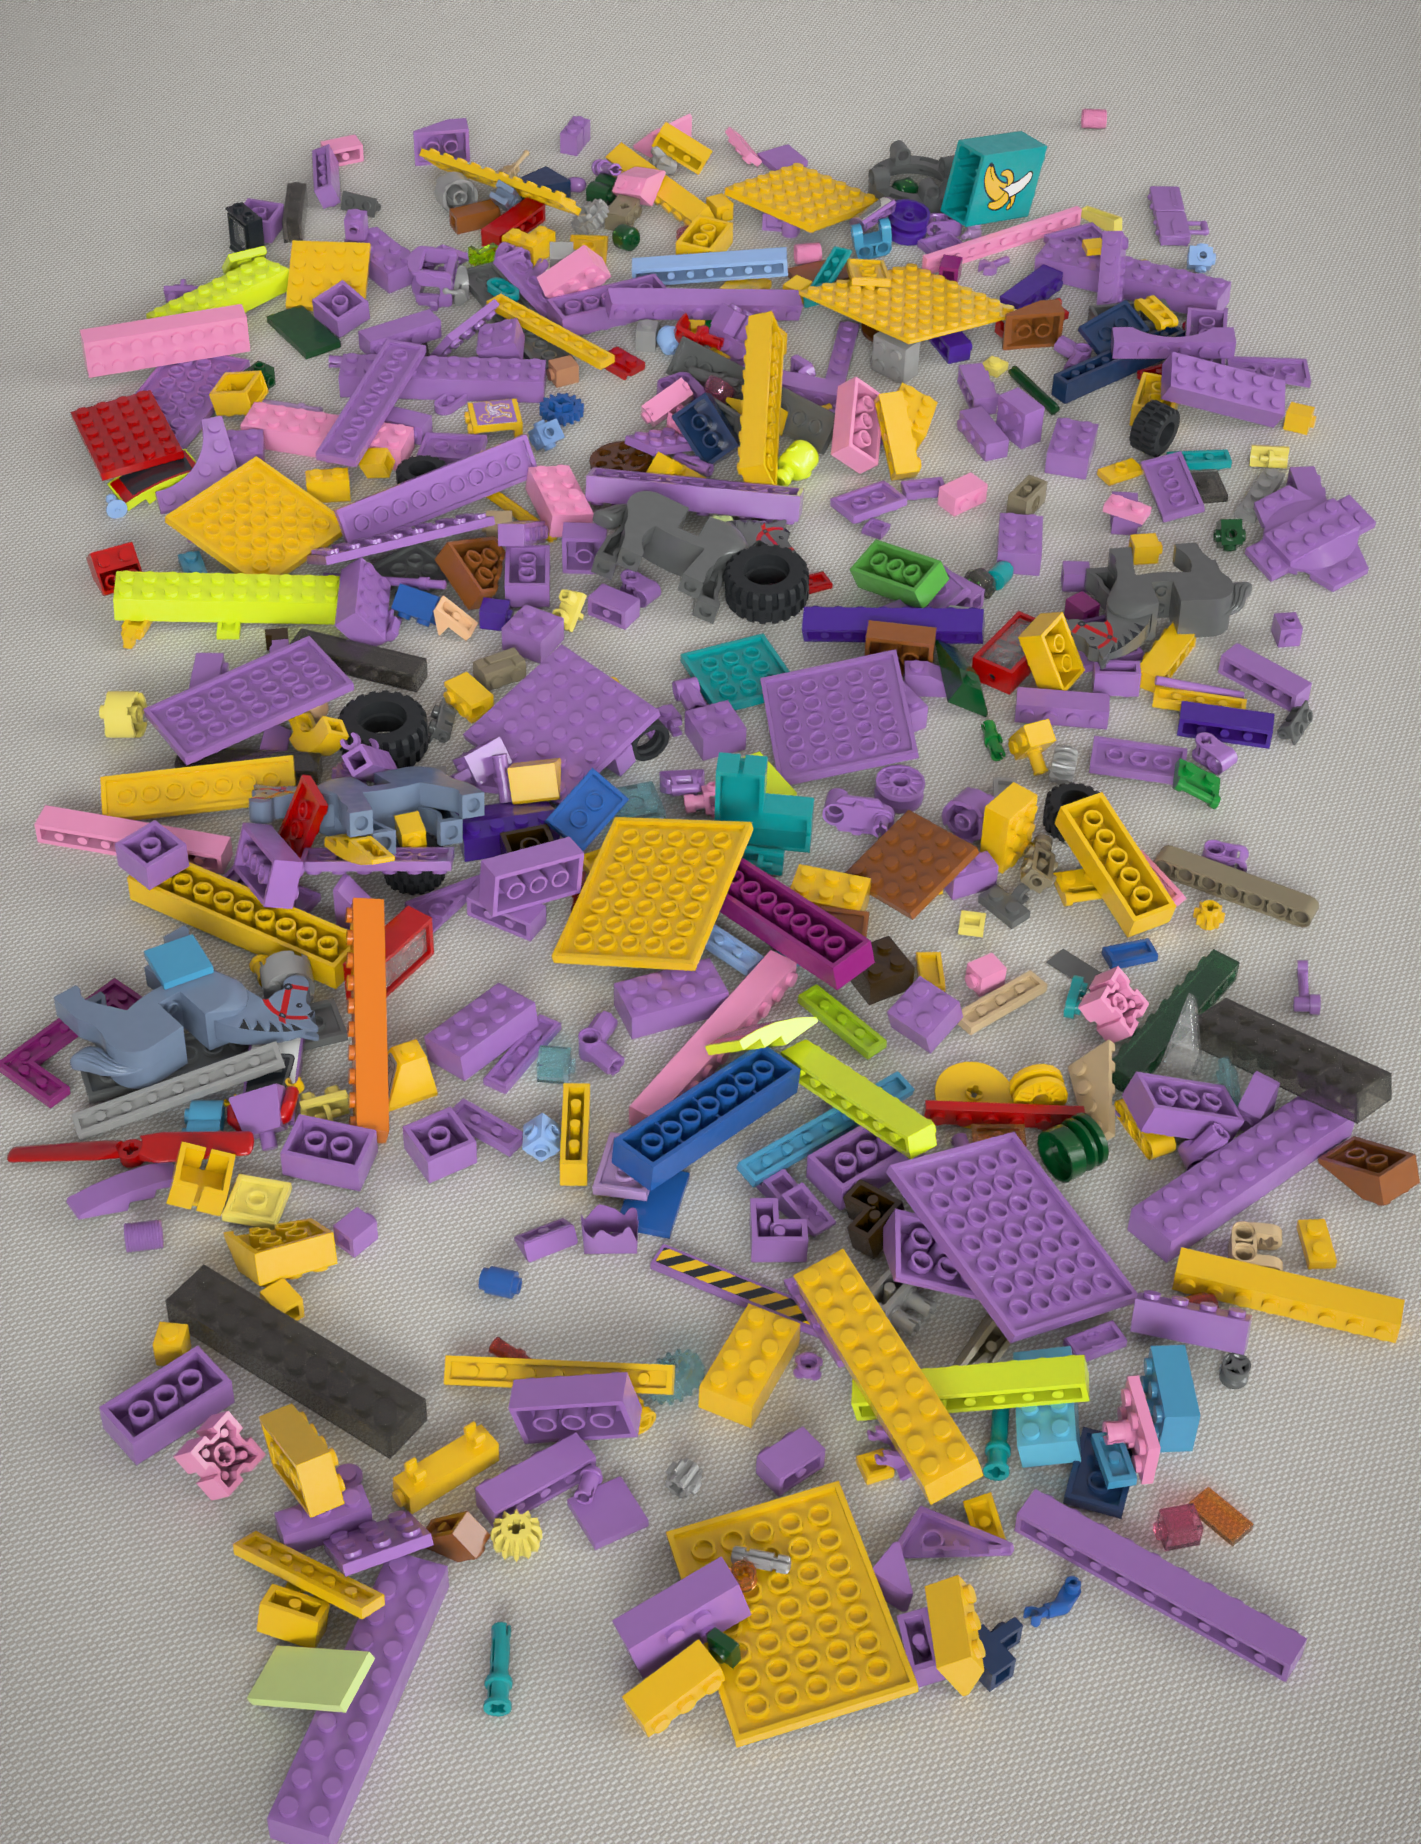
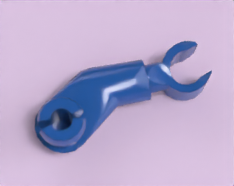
M1075 1576L1067 1577L1054 1601L1045 1603L1040 1608L1025 1607L1023 1618L1032 1617L1031 1625L1038 1627L1042 1618L1050 1619L1066 1615L1070 1612L1081 1594V1581H1079V1578Z

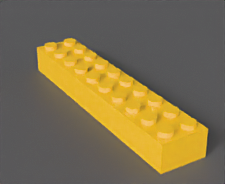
M769 311L748 316V325L745 326L747 339L744 341L746 354L744 355L745 369L743 370L744 385H742L743 400H741L743 412L740 415L742 428L739 431L741 444L738 447L740 460L737 462V471L739 475L743 476V482L777 485L784 337L773 312Z
M189 862V867L151 890H148L131 875L127 877L130 899L257 955L271 956L281 951H294L295 955L301 957V954H303L310 960L314 980L334 989H337L344 982L343 963L346 961L347 952H350V945H346L347 929L295 907L293 909L264 907L247 886Z
M841 1249L793 1275L801 1296L930 1505L982 1477L983 1473L977 1456L845 1250Z

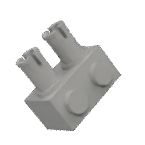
M890 1268L870 1289L891 1324L912 1337L915 1335V1332H918L922 1322L905 1313L904 1310L909 1307L929 1319L937 1308L935 1301L917 1292V1286L894 1281Z

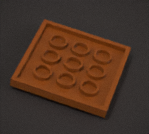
M908 810L845 873L871 878L870 895L913 920L979 854L976 846Z

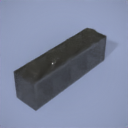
M293 182L287 184L282 219L284 243H292V240L303 241L308 208L307 183Z

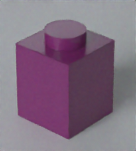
M944 254L939 266V275L944 276L949 281L959 282L963 257Z
M1081 591L1066 599L1064 616L1068 620H1084L1099 616L1100 603Z

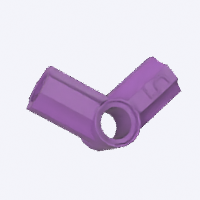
M1062 335L1054 344V350L1069 359L1063 370L1091 358L1092 348L1087 343H1076Z
M603 1010V1012L597 1013L588 1028L582 1029L579 1032L578 1053L581 1060L593 1062L607 1075L611 1074L614 1076L624 1065L625 1059L606 1043L616 1029L618 1021L612 1016V1013Z

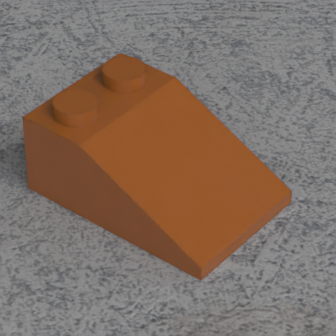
M1040 300L1005 314L1002 350L1054 347L1058 338L1062 336L1065 312L1060 300Z
M1356 1136L1351 1137L1318 1158L1320 1165L1358 1196L1380 1206L1390 1204L1392 1200L1407 1193L1411 1188L1420 1183L1416 1154Z

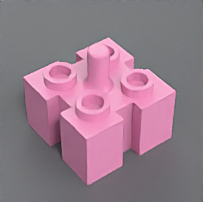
M1119 966L1096 975L1089 987L1090 993L1085 994L1078 1006V1009L1090 1023L1093 1021L1097 1023V1031L1105 1041L1109 1039L1113 1043L1133 1035L1139 1024L1136 1019L1143 1016L1149 1005V1002L1138 989H1131L1129 986L1131 981Z
M229 1411L211 1415L196 1431L200 1437L188 1440L173 1456L188 1474L197 1473L201 1477L196 1484L211 1501L229 1497L244 1480L239 1474L252 1471L266 1455L252 1437L245 1439L241 1437L239 1433L243 1427Z

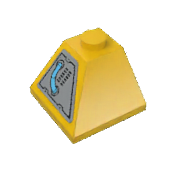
M417 1039L393 1046L388 1050L389 1112L438 1095L427 1057Z

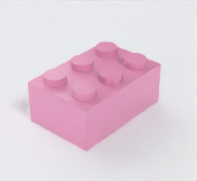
M583 245L539 275L537 279L545 296L553 298L595 288L604 284L611 275L603 258L586 245Z

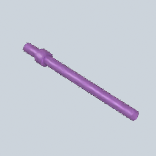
M324 572V573H323V576H328V575L340 576L341 574H340V573H325V572ZM382 576L389 581L391 586H399L401 583L410 587H416L419 590L428 591L430 588L446 589L447 586L445 580H431L430 577H419V579Z

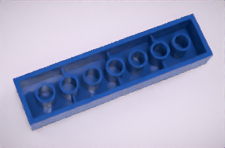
M768 1046L749 1050L614 1138L612 1163L646 1189L652 1191L796 1094L801 1069Z

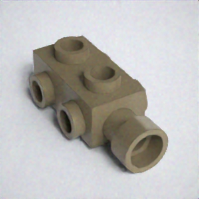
M1045 834L1037 835L1033 840V845L1029 844L1022 854L1024 859L1020 867L1022 871L1020 881L1029 887L1030 890H1034L1039 894L1046 887L1050 888L1054 884L1057 876L1053 873L1059 864L1055 861V854L1051 852L1053 841L1051 837Z

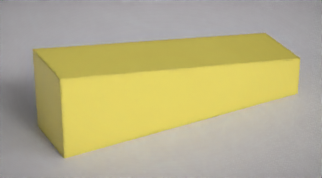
M1090 206L1081 208V217L1083 219L1093 222L1105 231H1122V217Z

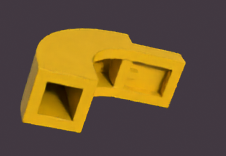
M308 712L289 719L293 730L289 740L296 750L303 753L324 757L330 756L342 747L340 740H347L349 737L343 720L322 716L318 723L315 724L312 714Z

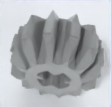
M1057 745L1055 747L1049 773L1050 782L1058 785L1072 782L1078 759L1077 748L1068 745Z

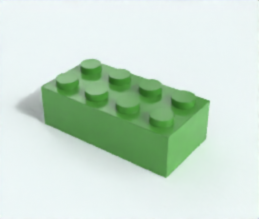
M877 539L874 540L849 569L858 588L895 601L900 599L904 604L915 608L926 607L949 580L940 560Z

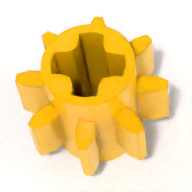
M1205 900L1199 902V908H1194L1193 918H1196V925H1199L1203 930L1209 931L1215 928L1218 929L1219 923H1224L1225 913L1221 912L1222 905H1219L1218 902Z

